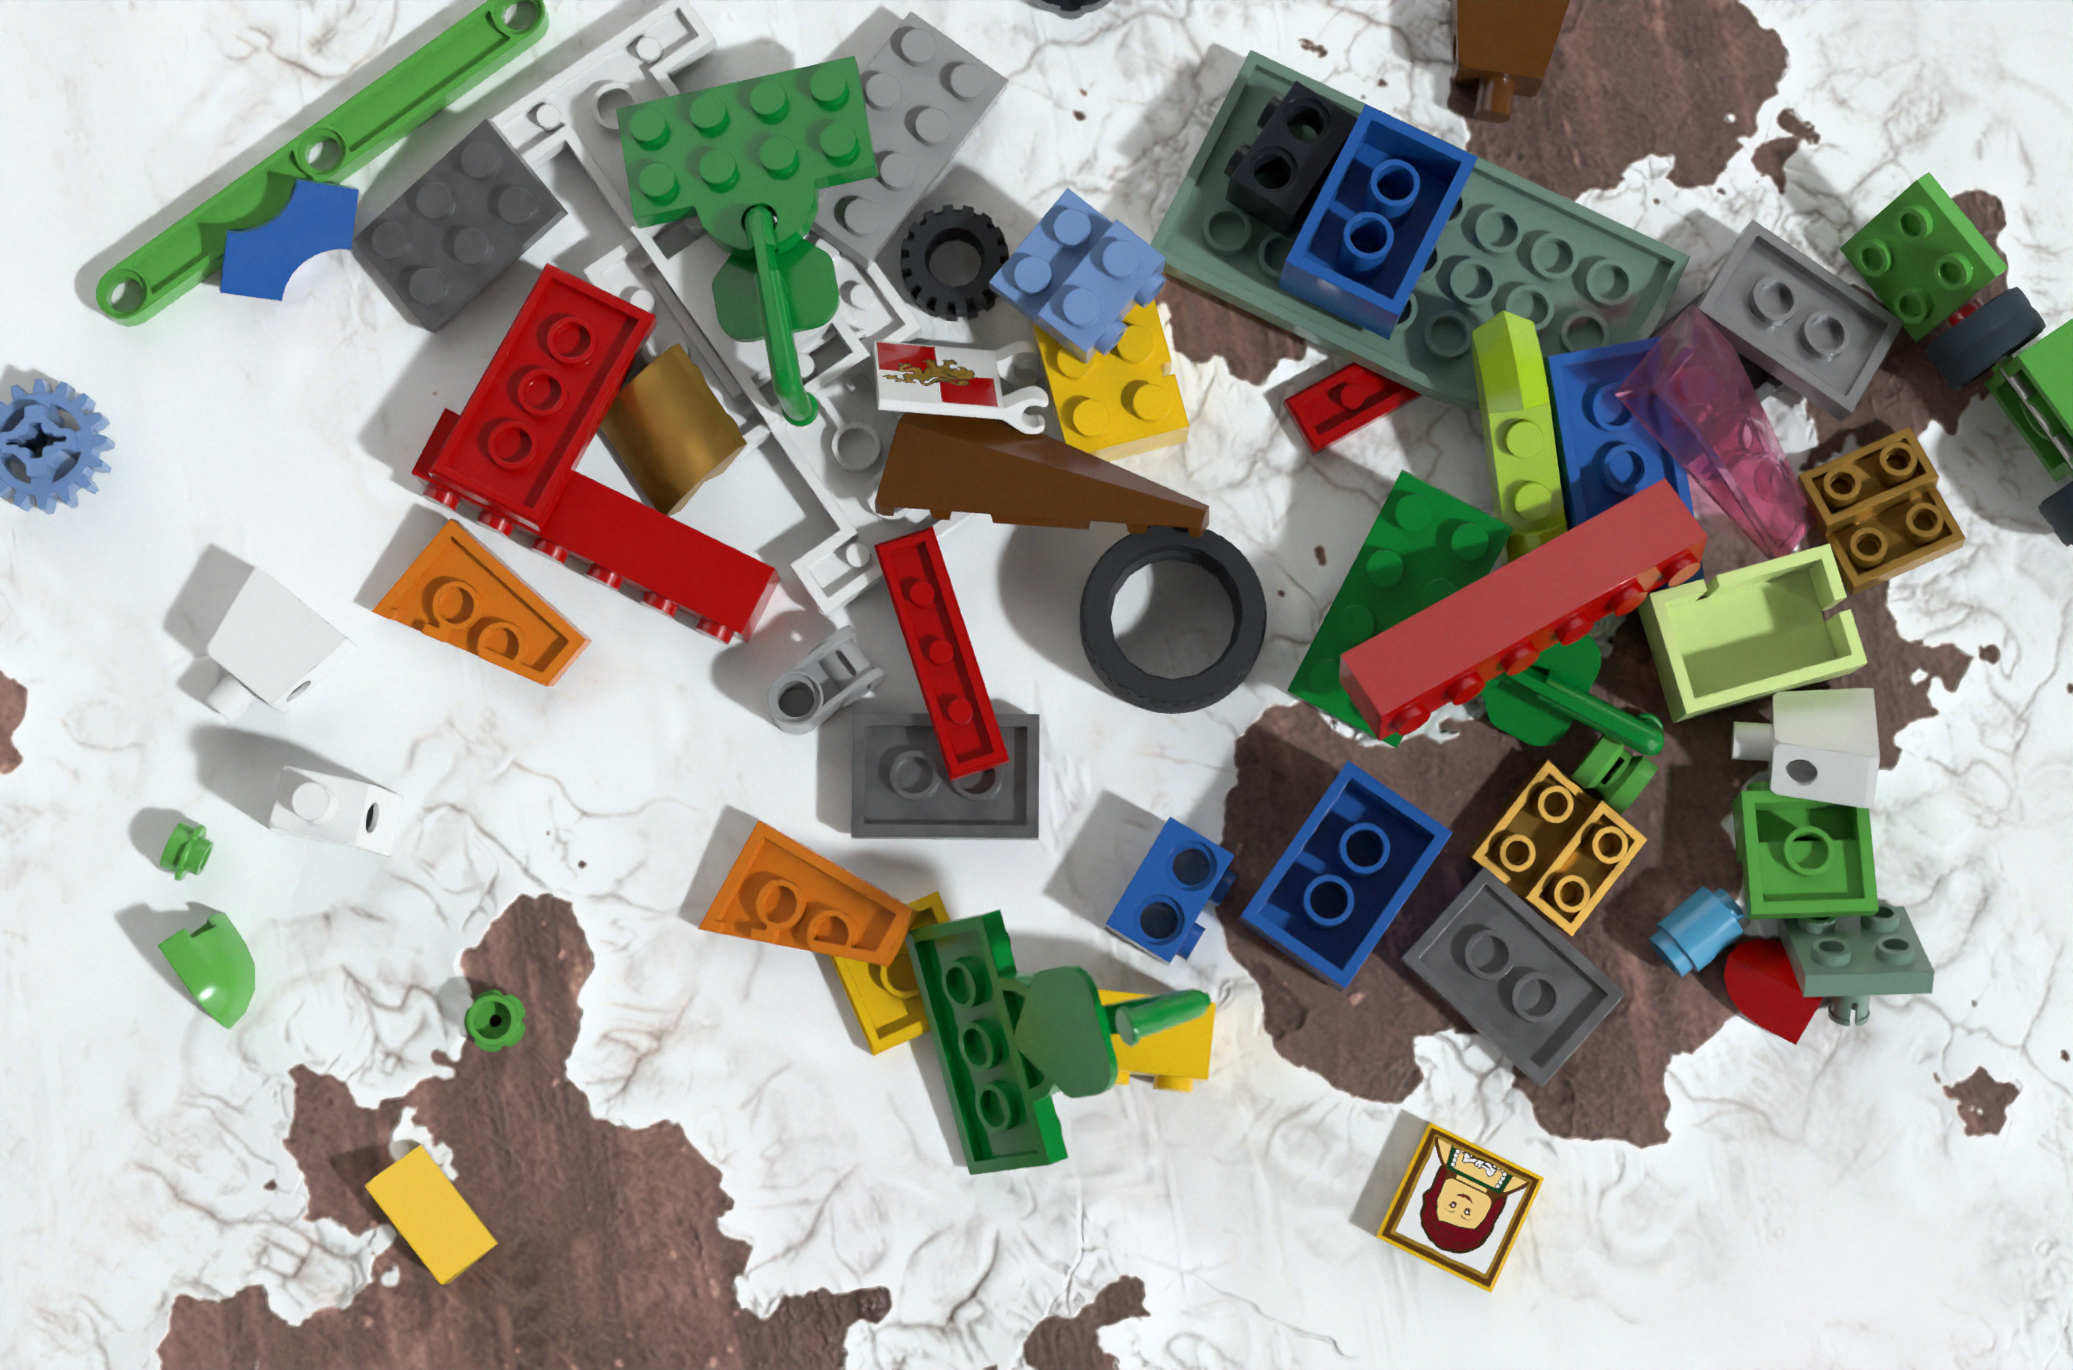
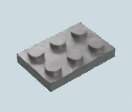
M484 119L353 240L423 327L429 332L436 333L560 222L568 212L497 125L488 119Z
M1753 219L1740 233L1689 317L1697 325L1840 422L1847 418L1855 409L1904 324L1895 315Z
M853 713L852 839L1039 840L1040 714H995L1010 763L951 782L928 713Z
M1485 866L1399 959L1538 1087H1543L1626 995L1623 990Z

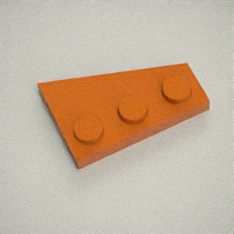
M449 519L371 611L416 629L436 640L449 643L477 655L485 661L546 687H553L592 641L464 525L455 519Z
M758 820L698 929L890 967L920 912L772 825Z

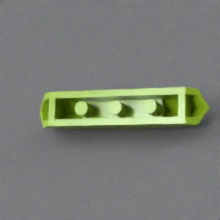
M1504 310L1473 330L1471 339L1494 517L1514 526L1500 553L1501 567L1567 532L1549 393L1537 333L1533 321Z

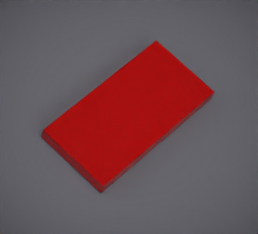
M546 263L428 470L430 478L541 532L657 324L656 315Z

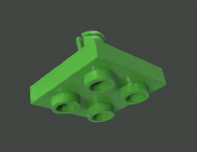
M1930 172L1912 183L1839 248L1891 313L1904 322L1903 327L1915 342L1928 335L2008 268L1975 228L1972 221L1964 215Z

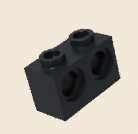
M1295 81L1284 98L1275 94L1264 108L1256 125L1263 130L1253 145L1249 146L1242 142L1232 155L1224 171V174L1230 177L1225 200L1288 238L1328 178L1358 118L1300 82ZM1296 124H1303L1312 128L1317 137L1311 140H1300L1294 137L1288 128ZM1263 172L1275 173L1282 178L1285 185L1277 189L1265 188L1258 183L1255 176Z

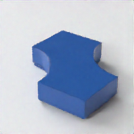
M296 178L287 203L273 218L256 227L226 230L219 286L220 293L282 301L289 279L305 261L317 254L330 250H351L359 189L352 186Z

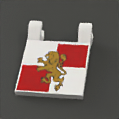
M874 341L873 362L878 410L1003 419L1023 433L1039 434L1045 428L1044 417L1038 414L1027 415L1024 413V410L1033 405L1047 407L1049 402L1048 395L1042 388L1032 386L1037 378L1034 369H1019L1015 366L1023 359L1039 360L1038 348L1030 341H1017L995 351ZM999 376L1017 387L1024 388L1002 397Z

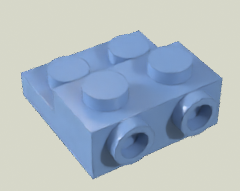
M1067 188L989 281V287L1078 359L1087 364L1097 351L1106 356L1116 346L1128 327L1122 320L1136 304L1146 308L1161 291L1167 281L1161 275L1164 271L1165 257L1116 219L1112 223Z

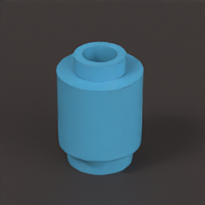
M1701 886L1656 924L1658 931L1648 941L1663 962L1677 976L1682 978L1691 969L1698 973L1744 933L1738 922L1745 915L1733 898L1722 888L1712 893L1704 886Z

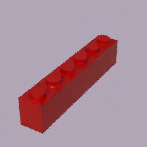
M447 408L444 409L411 472L422 485L426 486L422 496L455 512L459 503L479 512L480 514L476 522L503 537L509 538L513 530H516L534 539L531 546L532 550L556 563L564 565L569 556L589 566L585 575L609 589L618 592L622 583L644 593L640 602L660 614L674 618L677 610L682 611L699 620L695 627L697 631L722 644L728 645L732 636L748 644L781 579L776 568L577 471H574L542 531L539 532L430 478L428 470L460 416Z
M1666 478L1343 653L1340 656L1339 682L1379 741L1395 732L1398 735L1409 734L1425 724L1430 718L1431 712L1449 702H1452L1453 705H1461L1468 702L1484 689L1487 681L1505 671L1508 675H1515L1524 671L1538 659L1540 652L1558 642L1566 646L1578 641L1592 629L1594 622L1612 612L1616 616L1629 613L1646 599L1647 593L1665 583L1673 587L1685 582L1701 566L1700 563L1708 535Z

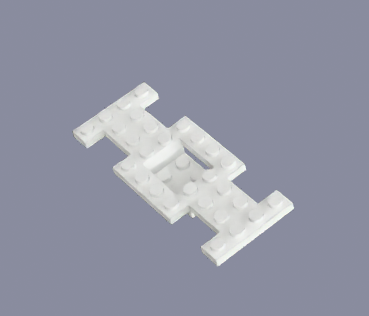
M667 0L494 116L490 121L497 125L533 170L567 147L572 150L632 235L631 238L583 269L592 285L656 315L657 324L641 351L645 361L649 365L669 347L679 343L692 363L701 370L705 382L726 413L735 420L741 435L748 443L731 464L773 436L833 520L839 531L790 564L805 589L824 616L828 618L884 579L874 545L933 526L937 541H939L978 513L951 512L950 520L932 519L930 510L895 508L893 516L880 515L875 511V499L896 427L905 412L878 410L873 344L874 341L908 344L923 333L921 325L875 261L866 269L811 229L803 237L827 252L832 258L840 294V303L834 317L825 325L794 333L803 387L805 391L810 392L816 398L819 411L816 419L811 424L805 427H796L785 420L782 413V405L773 389L765 340L755 342L736 341L723 331L718 322L712 282L731 254L724 252L707 236L699 216L639 229L633 216L616 108L681 94L670 78L718 46L715 37L688 0Z

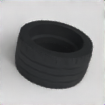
M1154 525L1148 526L1146 534H1128L1112 545L1097 561L1087 578L1081 598L1080 635L1086 657L1092 669L1104 685L1115 695L1136 707L1157 713L1179 714L1193 712L1209 707L1228 696L1245 680L1253 668L1266 632V601L1255 570L1242 552L1231 542L1208 529L1205 530L1201 538L1190 537L1188 528ZM1171 559L1197 564L1215 576L1230 597L1234 617L1230 643L1217 662L1197 675L1176 679L1147 674L1128 661L1115 641L1111 621L1115 596L1128 577L1149 563Z

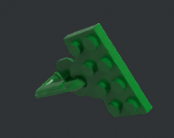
M855 56L616 108L633 216L639 229L699 216L707 236L724 252L731 254L712 282L716 313L721 328L730 338L739 342L765 340L772 385L782 405V413L785 420L796 427H805L811 424L819 412L818 402L803 387L794 333L815 329L828 323L838 310L840 294L832 258L827 252L803 237L809 233L818 213L819 189L879 176L859 67Z
M1401 470L1287 691L1376 737L1339 682L1340 656L1490 574L1514 526L1405 470ZM1588 634L1570 645L1563 646L1560 642L1540 652L1538 659L1524 671L1515 675H1508L1505 671L1487 681L1484 689L1477 695L1482 694L1489 719L1494 726L1531 745L1546 746L1557 742L1566 734L1572 721L1576 719L1646 756H1654L1660 753L1664 746L1663 724L1657 716L1650 713H1641L1634 717L1588 693L1601 666L1599 647ZM1395 732L1381 741L1398 748L1404 735H1398Z
M1000 909L910 930L905 938L970 1175L1051 1165L1068 1158L1062 1136V1126L1056 1114L1051 1095L1062 1091L1069 1098H1081L1109 1091L1114 1086L1118 1075L1117 1058L1110 1035L1119 1034L1126 1045L1135 1046L1139 1043L1140 1038L1201 1017L1206 1013L1208 1006L1211 1005L1209 993H1203L1201 990L1194 988L1102 1005L1095 982L1089 973L1078 965L1067 964L1047 968L1036 973L1019 972L1016 969L1010 937L1005 929Z

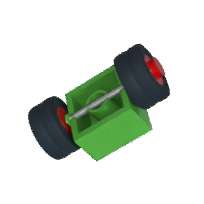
M2017 286L2004 291L1986 304H1983L1980 298H1977L1948 319L1953 327L1928 346L1925 350L1927 357L1934 367L1940 371L1947 385L1954 391L1961 389L1992 369L1996 374L1984 383L2054 481L2058 482L2067 475L2073 479V318L2014 357L2013 353L2043 332V329L2046 328L2044 320L2037 310L2031 306L2029 299ZM2071 481L2043 500L2042 504L2038 506L2040 513L2053 526L2054 532L2067 547L2071 544L2073 545V481Z

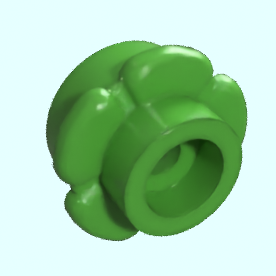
M181 821L173 830L162 853L160 867L174 872V880L182 881L187 873L199 876L204 869L214 846V842L205 838L207 833L206 827L202 824L194 827Z
M498 990L485 991L475 998V1003L467 1009L464 1018L465 1030L475 1038L476 1046L484 1051L498 1052L503 1046L512 1047L524 1035L525 1025L522 1023V1018H524L526 1013L522 1002L514 995L508 994L504 996ZM494 1015H499L502 1019L498 1027H493L490 1023V1019Z

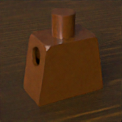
M1450 0L1452 83L1457 86L1478 89L1474 116L1477 119L1491 123L1508 122L1511 117L1514 95L1525 97L1537 95L1570 0Z

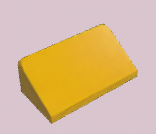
M419 1145L365 1184L371 1196L442 1285L453 1281L498 1244L494 1236L423 1145Z

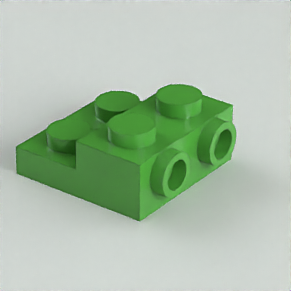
M1769 781L1751 783L1747 785V791H1741L1732 802L1737 863H1742L1747 919L1873 916L1879 911L1869 808L1776 795L1769 790Z

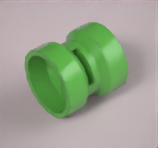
M1602 734L1576 767L1570 778L1584 789H1596L1604 795V802L1616 813L1622 815L1651 780L1658 766L1644 755H1632L1624 748V744ZM1621 757L1623 760L1618 764V766L1614 769V771L1610 774V776L1603 784L1601 780L1611 769V767L1615 764L1618 758Z

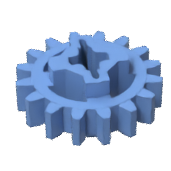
M43 379L35 380L32 394H28L23 388L15 384L11 386L14 401L9 405L0 401V497L8 500L14 496V505L27 512L34 506L35 501L39 509L46 514H54L58 499H61L72 509L78 507L76 492L83 488L92 494H96L99 489L91 479L94 472L110 473L112 468L100 459L101 452L115 448L114 441L107 436L99 434V432L110 425L109 419L100 412L91 413L95 408L96 402L85 393L75 398L76 389L63 381L59 383L54 393L51 385ZM59 410L70 413L77 421L80 430L74 431L70 427L64 428V419L59 416ZM48 436L56 441L53 445L46 446ZM44 447L42 457L33 452L37 448ZM15 462L18 465H26V476L31 478V484L21 481L13 472L10 463Z

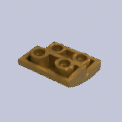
M679 343L669 347L616 396L600 425L656 510L667 516L681 511L704 482L723 474L748 444L741 435L735 420L726 413L705 382L701 370L692 363Z
M1910 426L1798 476L1801 491L1824 544L1830 543L1840 577L1851 596L1963 547L1966 539L1936 488L1939 475Z
M1539 759L1464 856L1480 869L1485 866L1537 914L1566 935L1572 937L1648 839L1604 801L1593 799L1550 761Z

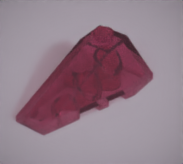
M1695 304L1688 305L1614 394L1768 560L1789 555L1814 525L1816 518L1735 348Z

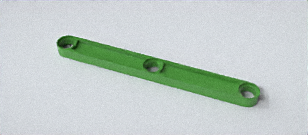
M488 0L107 271L99 280L96 288V300L100 309L116 323L124 326H138L151 319L222 268L226 230L256 227L279 213L289 199L296 178L340 184L539 42L549 27V13L543 0ZM517 2L530 3L537 9L535 22L524 30L511 29L504 22L507 9ZM322 141L335 142L341 148L339 161L328 170L315 169L309 163V155L312 148ZM128 281L139 283L142 288L140 304L135 309L127 312L115 310L112 305V294L117 286Z

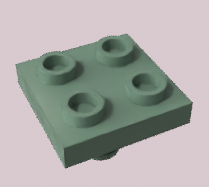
M1878 903L1879 911L1873 916L1778 919L1777 932L1803 997L1831 996L1828 1017L1833 1022L1843 1026H1850L1851 1010H1855V1025L1861 1026L1867 1023L1870 1016V995L1932 993L1934 969L1904 906L1894 907L1886 903Z

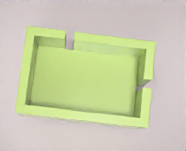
M1830 543L1718 574L1706 584L1704 579L1650 593L1637 607L1673 723L1773 696L1777 692L1790 691L1851 674L1868 663L1851 609L1838 612L1826 622L1821 612L1831 609L1847 597ZM1704 594V599L1697 600Z

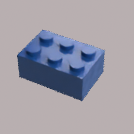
M1365 104L1284 263L1277 287L1389 340L1469 180L1478 157Z
M1348 760L1237 921L1338 992H1341L1347 988L1453 832Z

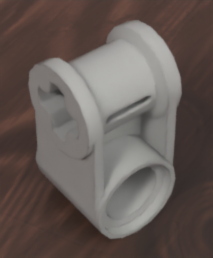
M850 625L844 626L829 635L814 647L806 657L779 675L771 684L768 692L769 710L775 724L784 732L792 735H802L815 730V728L842 708L850 706L867 695L886 678L887 673L882 667L874 668L855 643L853 638L856 632ZM839 657L844 660V662L847 664V666L850 668L854 675H851L849 673V671L840 661ZM793 689L805 690L814 698L812 709L801 717L788 716L779 707L781 698Z

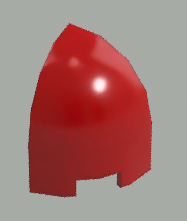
M1754 939L1738 944L1728 955L1724 979L1728 995L1739 1011L1761 1028L1796 1045L1823 997H1803L1782 942Z

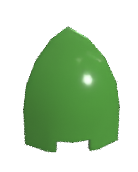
M219 913L209 916L207 923L192 934H189L187 929L184 928L157 946L179 978L207 1013L220 1025L230 1029L246 1013L255 991V964L245 941L225 913Z

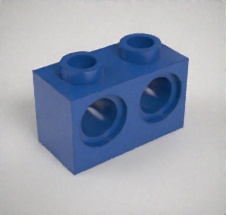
M1169 817L1105 923V929L1166 966L1170 965L1175 955L1187 961L1206 929L1195 921L1207 901L1217 907L1220 906L1237 877V874L1227 869L1235 855L1174 818ZM1186 852H1193L1202 856L1208 866L1207 878L1197 885H1186L1180 882L1173 872V861L1176 857ZM1154 905H1162L1170 909L1176 918L1174 933L1164 939L1149 937L1143 931L1140 923V917L1147 908Z

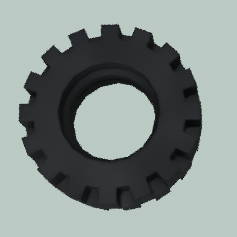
M953 204L943 205V211L934 213L932 209L923 214V220L919 224L914 221L908 229L909 235L907 239H903L901 246L900 265L902 278L906 290L909 291L914 303L919 308L921 306L924 307L928 315L938 318L939 315L945 316L947 321L958 322V317L964 316L971 320L977 318L978 312L983 309L988 312L995 306V300L999 295L990 289L989 281L1009 259L1008 245H1006L1004 234L999 226L995 227L992 223V218L984 212L978 215L974 213V207L963 205L962 210L953 209ZM959 240L969 243L977 250L981 257V266L979 273L971 282L962 286L952 287L944 285L934 278L930 271L929 263L932 253L938 246L945 242Z

